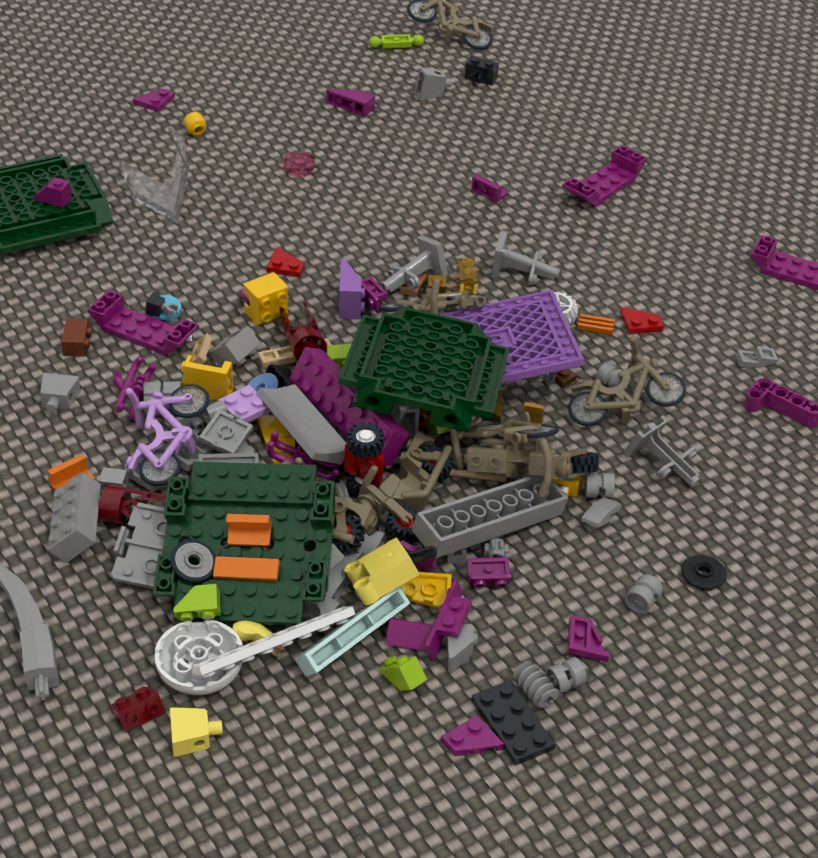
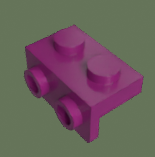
M509 557L467 559L468 585L485 587L486 584H494L496 587H503L510 584L512 575L510 574Z

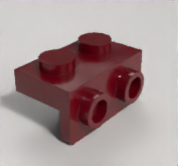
M141 687L134 694L128 697H120L115 700V703L109 705L111 714L120 720L125 732L165 713L159 693L150 687Z

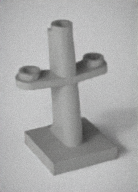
M500 232L494 254L491 278L498 279L502 268L511 267L530 273L528 281L530 286L536 284L537 275L552 280L558 279L560 268L541 262L542 254H539L538 251H536L534 259L506 249L508 232Z
M423 235L417 237L420 255L404 267L392 266L388 271L389 278L382 282L380 286L386 292H392L407 282L411 289H417L420 286L417 276L424 271L440 276L448 275L442 243Z
M664 415L660 417L656 424L654 422L650 423L643 433L641 431L636 433L624 450L628 458L646 447L666 464L657 471L656 475L658 477L665 478L673 470L691 487L700 481L699 474L685 461L686 459L688 461L692 460L698 454L696 448L691 447L679 456L661 438L659 433L668 422Z

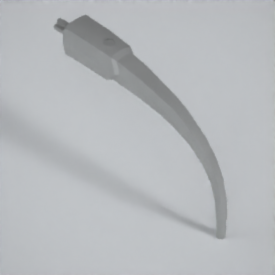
M0 564V586L6 592L13 605L21 629L19 634L22 647L23 671L28 690H35L36 698L46 700V697L49 696V688L59 685L56 653L50 629L47 624H44L39 608L26 585L18 576Z

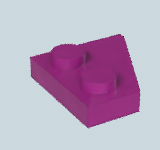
M161 88L133 98V104L159 112L175 98V92Z
M571 615L568 625L567 653L608 662L610 653L605 651L601 645L603 640L596 632L593 621Z
M477 715L441 736V742L454 756H463L468 753H483V749L496 748V751H501L504 748V743Z

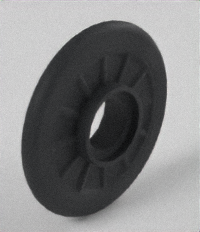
M707 555L691 556L684 561L681 567L683 578L690 585L699 589H715L721 586L727 577L724 565L716 558ZM699 570H706L709 574H701Z

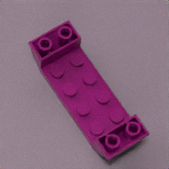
M621 145L612 151L610 163L581 182L572 177L563 183L562 187L572 195L597 207L634 182L645 165L647 157Z
M761 235L751 253V257L765 275L818 290V262L776 251L778 240Z
M111 290L104 293L87 309L88 313L104 332L162 355H166L179 348L199 328V324L183 319L177 326L124 307L123 295Z

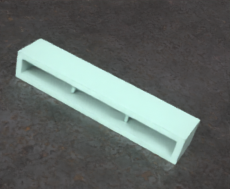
M400 587L379 598L375 603L364 607L349 618V621L342 623L294 660L306 677L319 672L409 605V600Z

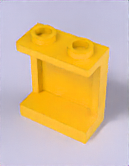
M188 355L187 359L182 362V386L187 384L199 385L208 392L209 399L217 401L233 392L232 362L225 361L222 368L193 363L192 355ZM184 390L185 394L189 393L192 396L206 398L199 390Z

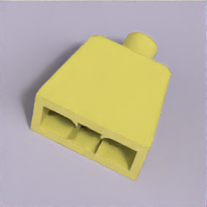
M170 708L174 757L208 749L210 747L209 735L223 734L222 720L208 722L206 709Z

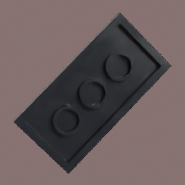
M511 680L472 695V702L490 729L504 743V750L515 766L555 750V743Z

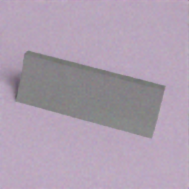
M295 384L282 388L259 389L258 396L311 459L342 465L345 460L346 442Z

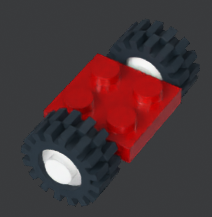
M361 422V425L356 423L355 427L351 426L350 431L348 430L347 442L345 443L344 471L348 472L346 487L351 497L355 495V499L358 497L363 479L371 466L376 465L378 472L370 484L379 489L383 482L384 454L381 452L384 447V432H382L381 427L378 428L377 424L372 426V422H368V425H365V422Z

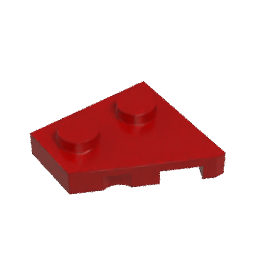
M275 248L266 268L268 273L274 272L279 275L300 278L305 268V262L280 248Z
M624 307L620 309L621 317L629 335L664 331V324L659 314Z

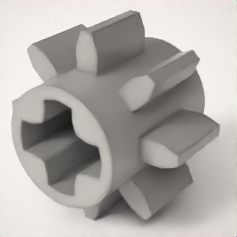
M495 538L490 540L489 544L485 543L484 558L508 557L509 545H504L502 539Z

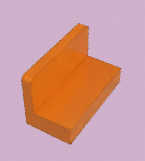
M83 454L47 470L49 485L54 490L65 485L72 477H76L82 471L94 480L95 477L87 470V462Z
M227 514L226 523L229 527L228 545L270 546L272 522L269 515Z

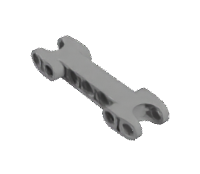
M379 530L371 536H363L365 539L364 542L360 541L362 544L360 552H353L352 550H350V554L344 552V558L330 571L329 587L324 602L306 601L303 618L308 616L317 617L343 606L342 602L338 601V599L350 583L344 572L345 566L384 545L386 539L385 532ZM327 629V630H325V631H321L320 633H323V634H324V633H326L329 629Z

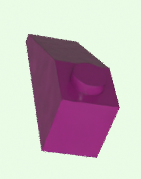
M328 88L326 90V103L366 117L375 109V95L359 90Z

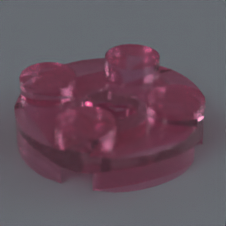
M295 151L284 156V170L297 174L299 177H304L306 173L315 169L314 155L309 152L300 151V153L295 154Z

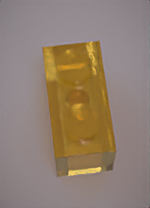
M457 258L456 276L459 292L469 291V294H477L478 275L475 258Z

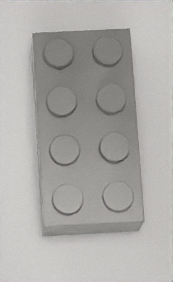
M83 471L76 477H72L62 487H58L54 492L48 551L66 563L92 546L96 541L101 484Z

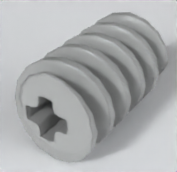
M526 661L514 671L513 679L523 689V692L528 695L530 701H533L535 707L545 708L558 698L560 692L558 689H554L553 683H549V678L544 676V672L539 670L538 665H532L531 661Z

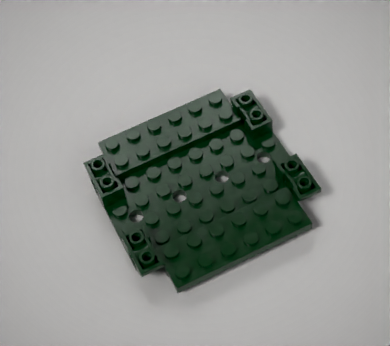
M59 154L0 167L1 254L94 234L102 231L101 226L113 224L107 197L87 162L70 165L67 157ZM54 178L70 181L72 199L65 207L33 200V197L44 185Z
M402 307L391 314L382 313L380 318L362 315L340 373L338 384L361 389L355 394L352 403L354 407L391 415L394 403L412 406L421 410L432 411L430 424L469 432L472 417L469 414L481 418H493L510 348L492 344L493 337L487 336L477 323L407 307Z
M193 461L191 483L189 477L169 476L163 514L167 523L163 552L158 554L153 596L176 595L175 607L194 586L217 584L220 590L221 616H215V618L210 620L221 623L252 621L261 625L286 626L302 623L306 601L324 602L328 592L335 522V482L316 481L317 465ZM227 514L269 515L272 522L270 542L274 543V547L271 550H265L263 546L232 545L228 549L222 548V543L228 540ZM190 539L207 544L215 555L219 557L279 559L278 581L214 579L212 575L203 582H188L174 572L170 561L171 553L182 540ZM309 543H314L316 548L308 552L305 550V546ZM196 557L188 558L190 564H199V560ZM173 612V620H174V621H181V620H177V618H176V616H175V614H174V612ZM193 618L192 622H205V619Z

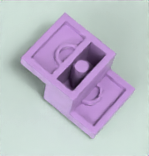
M250 385L218 399V401L221 400L225 404L227 413L231 415L237 414L241 420L247 423H251L256 418L271 412L258 396V392Z

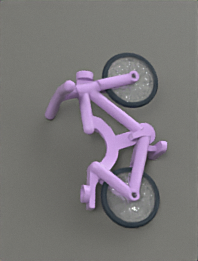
M183 385L177 388L170 397H164L161 392L154 391L150 400L139 402L132 388L126 389V394L135 412L137 428H144L142 409H148L145 429H154L156 431V438L151 444H138L134 456L127 458L126 467L129 473H134L138 462L144 458L139 466V474L142 480L149 485L164 486L168 484L169 476L177 477L179 475L181 463L176 455L183 446L188 447L189 453H195V444L192 437L193 431L188 426H182L167 409H170L173 414L181 418H193L202 414L209 405V394L199 385ZM156 410L173 426L174 429L172 431L164 432L161 424L154 419ZM173 440L166 451H156L163 441Z

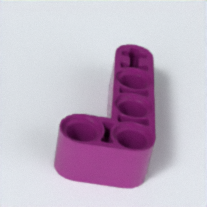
M766 378L758 379L747 390L744 408L747 411L758 412L765 405L807 427L813 428L818 426V403Z

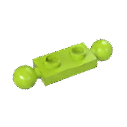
M410 34L381 35V39L373 36L369 40V45L372 48L382 45L383 48L387 49L412 47V44L421 46L424 43L423 36L419 34L411 38Z

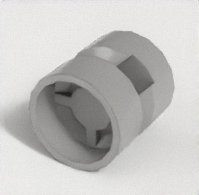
M606 362L598 370L595 379H599L604 387L612 388L621 383L622 379L618 378V373L623 370H616V366Z
M596 472L586 473L584 477L585 498H597L598 495L601 498L614 497V473H602L600 476Z
M643 574L626 594L625 602L634 612L645 614L659 598L663 587L657 578Z
M576 657L567 659L562 664L550 666L545 671L546 677L550 680L549 683L554 684V689H558L559 694L570 690L571 687L576 688L583 685L587 680L585 668Z

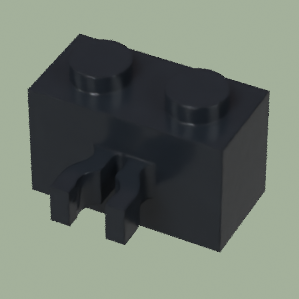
M471 56L465 63V79L492 86L498 79L499 63Z

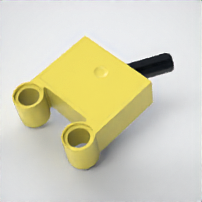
M396 537L362 558L347 564L344 572L364 605H371L398 587L405 592L407 590L405 583L420 575L414 563L435 558L437 556V549L434 546H428L406 552Z

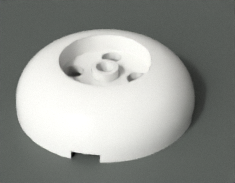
M205 619V622H181L167 630L157 642L155 648L156 669L163 681L174 690L189 695L211 694L223 689L235 679L241 669L242 660L235 662V666L226 670L219 668L215 670L214 675L205 678L202 675H193L191 666L241 647L243 644L238 634L221 622Z

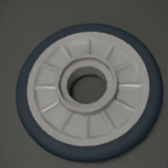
M186 540L179 543L173 549L170 561L174 572L180 578L188 582L198 583L209 579L213 575L216 555L207 544L198 540ZM196 557L199 560V564H190L188 558Z

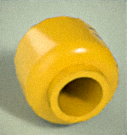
M191 112L184 118V125L189 134L200 135L205 131L207 124L199 112Z

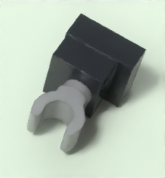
M155 291L146 301V314L160 317L165 312L173 317L174 310L178 311V304H165V298L160 297V293Z

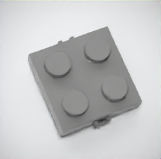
M219 409L199 436V441L223 453H237L252 432L253 425L241 420L237 414L231 415Z

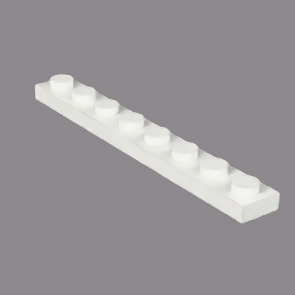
M353 606L340 607L191 666L193 675H202L203 678L215 674V670L222 668V670L235 666V662L252 660L255 658L254 655L260 652L261 654L274 651L273 647L280 645V647L293 643L292 639L310 637L312 635L311 632L318 630V632L325 631L330 628V624L335 622L336 624L349 621L348 617L355 615Z

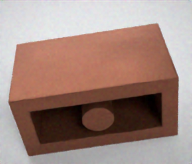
M66 319L61 341L63 356L85 357L86 350L90 349L89 337H92V327H89L88 319Z

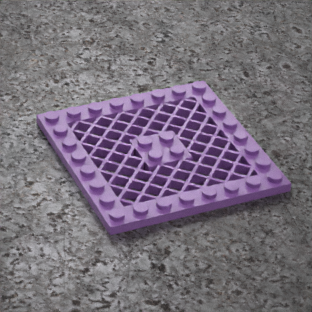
M553 290L484 304L482 307L475 306L464 310L439 314L477 323L487 336L493 337L492 344L510 348L501 385L505 382L520 381L523 378L538 377L542 374L556 373L560 370L574 369L585 365L582 353Z

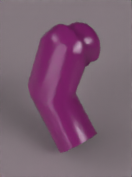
M115 371L113 373V382L121 392L124 385L122 373Z

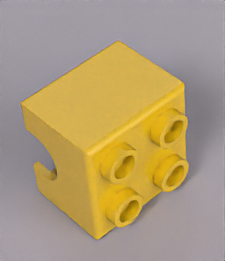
M274 272L243 283V292L247 295L250 306L244 303V312L257 326L279 318L280 306L288 314V286Z

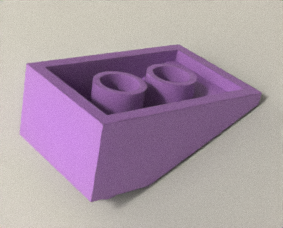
M341 258L339 319L361 320V312H364L365 302H361V298L365 299V288H361V279L345 258Z

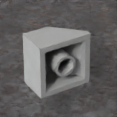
M246 326L227 336L207 353V357L221 364L228 361L232 362V365L236 364V366H239L246 360L245 356L249 357L257 351L256 347L261 342L250 327Z

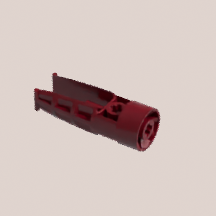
M303 302V308L308 326L298 323V326L292 329L282 306L279 307L281 323L297 361L305 347L322 349L327 354L326 342L314 317L307 309L306 302Z
M108 484L103 489L100 497L98 516L101 521L128 526L129 522L126 519L131 517L132 505L137 507L138 502L148 504V500L165 503L166 495ZM131 493L143 495L141 500L131 499Z

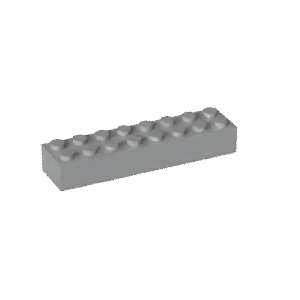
M529 476L418 512L412 531L425 547H436L437 556L435 558L562 515L568 497L552 480L546 496L540 498L538 493L544 477Z

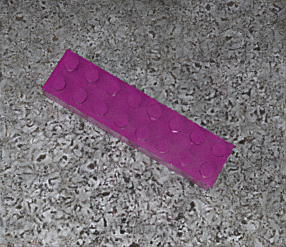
M305 347L289 379L346 435H348L350 427H355L356 423L361 425V422H365V425H368V422H372V426L377 424L378 428L381 427L382 432H384V447L381 452L384 454L383 465L392 466L410 433L389 414H381L376 411L352 406L356 392L361 389L338 384L342 368L322 349Z

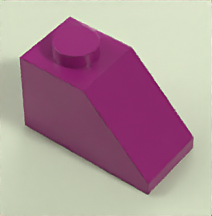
M60 178L52 179L35 194L33 200L65 207L72 199L70 181Z

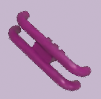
M138 356L135 359L116 402V413H121L125 409L124 403L126 398H128L126 394L127 388H132L139 402H141L144 395V382H149L153 372L156 370V364L151 363L144 375L140 374L133 382L136 372L143 362V357ZM132 405L128 413L129 420H135V412Z
M277 431L271 433V441L267 443L266 451L272 459L281 463L287 460L291 464H295V459L300 457L305 465H312L313 463L325 469L333 470L332 473H326L317 469L318 477L331 481L339 477V469L343 465L313 460L302 449L300 444L297 448L292 447L278 439L279 433ZM274 446L279 450L294 455L293 459L276 452Z

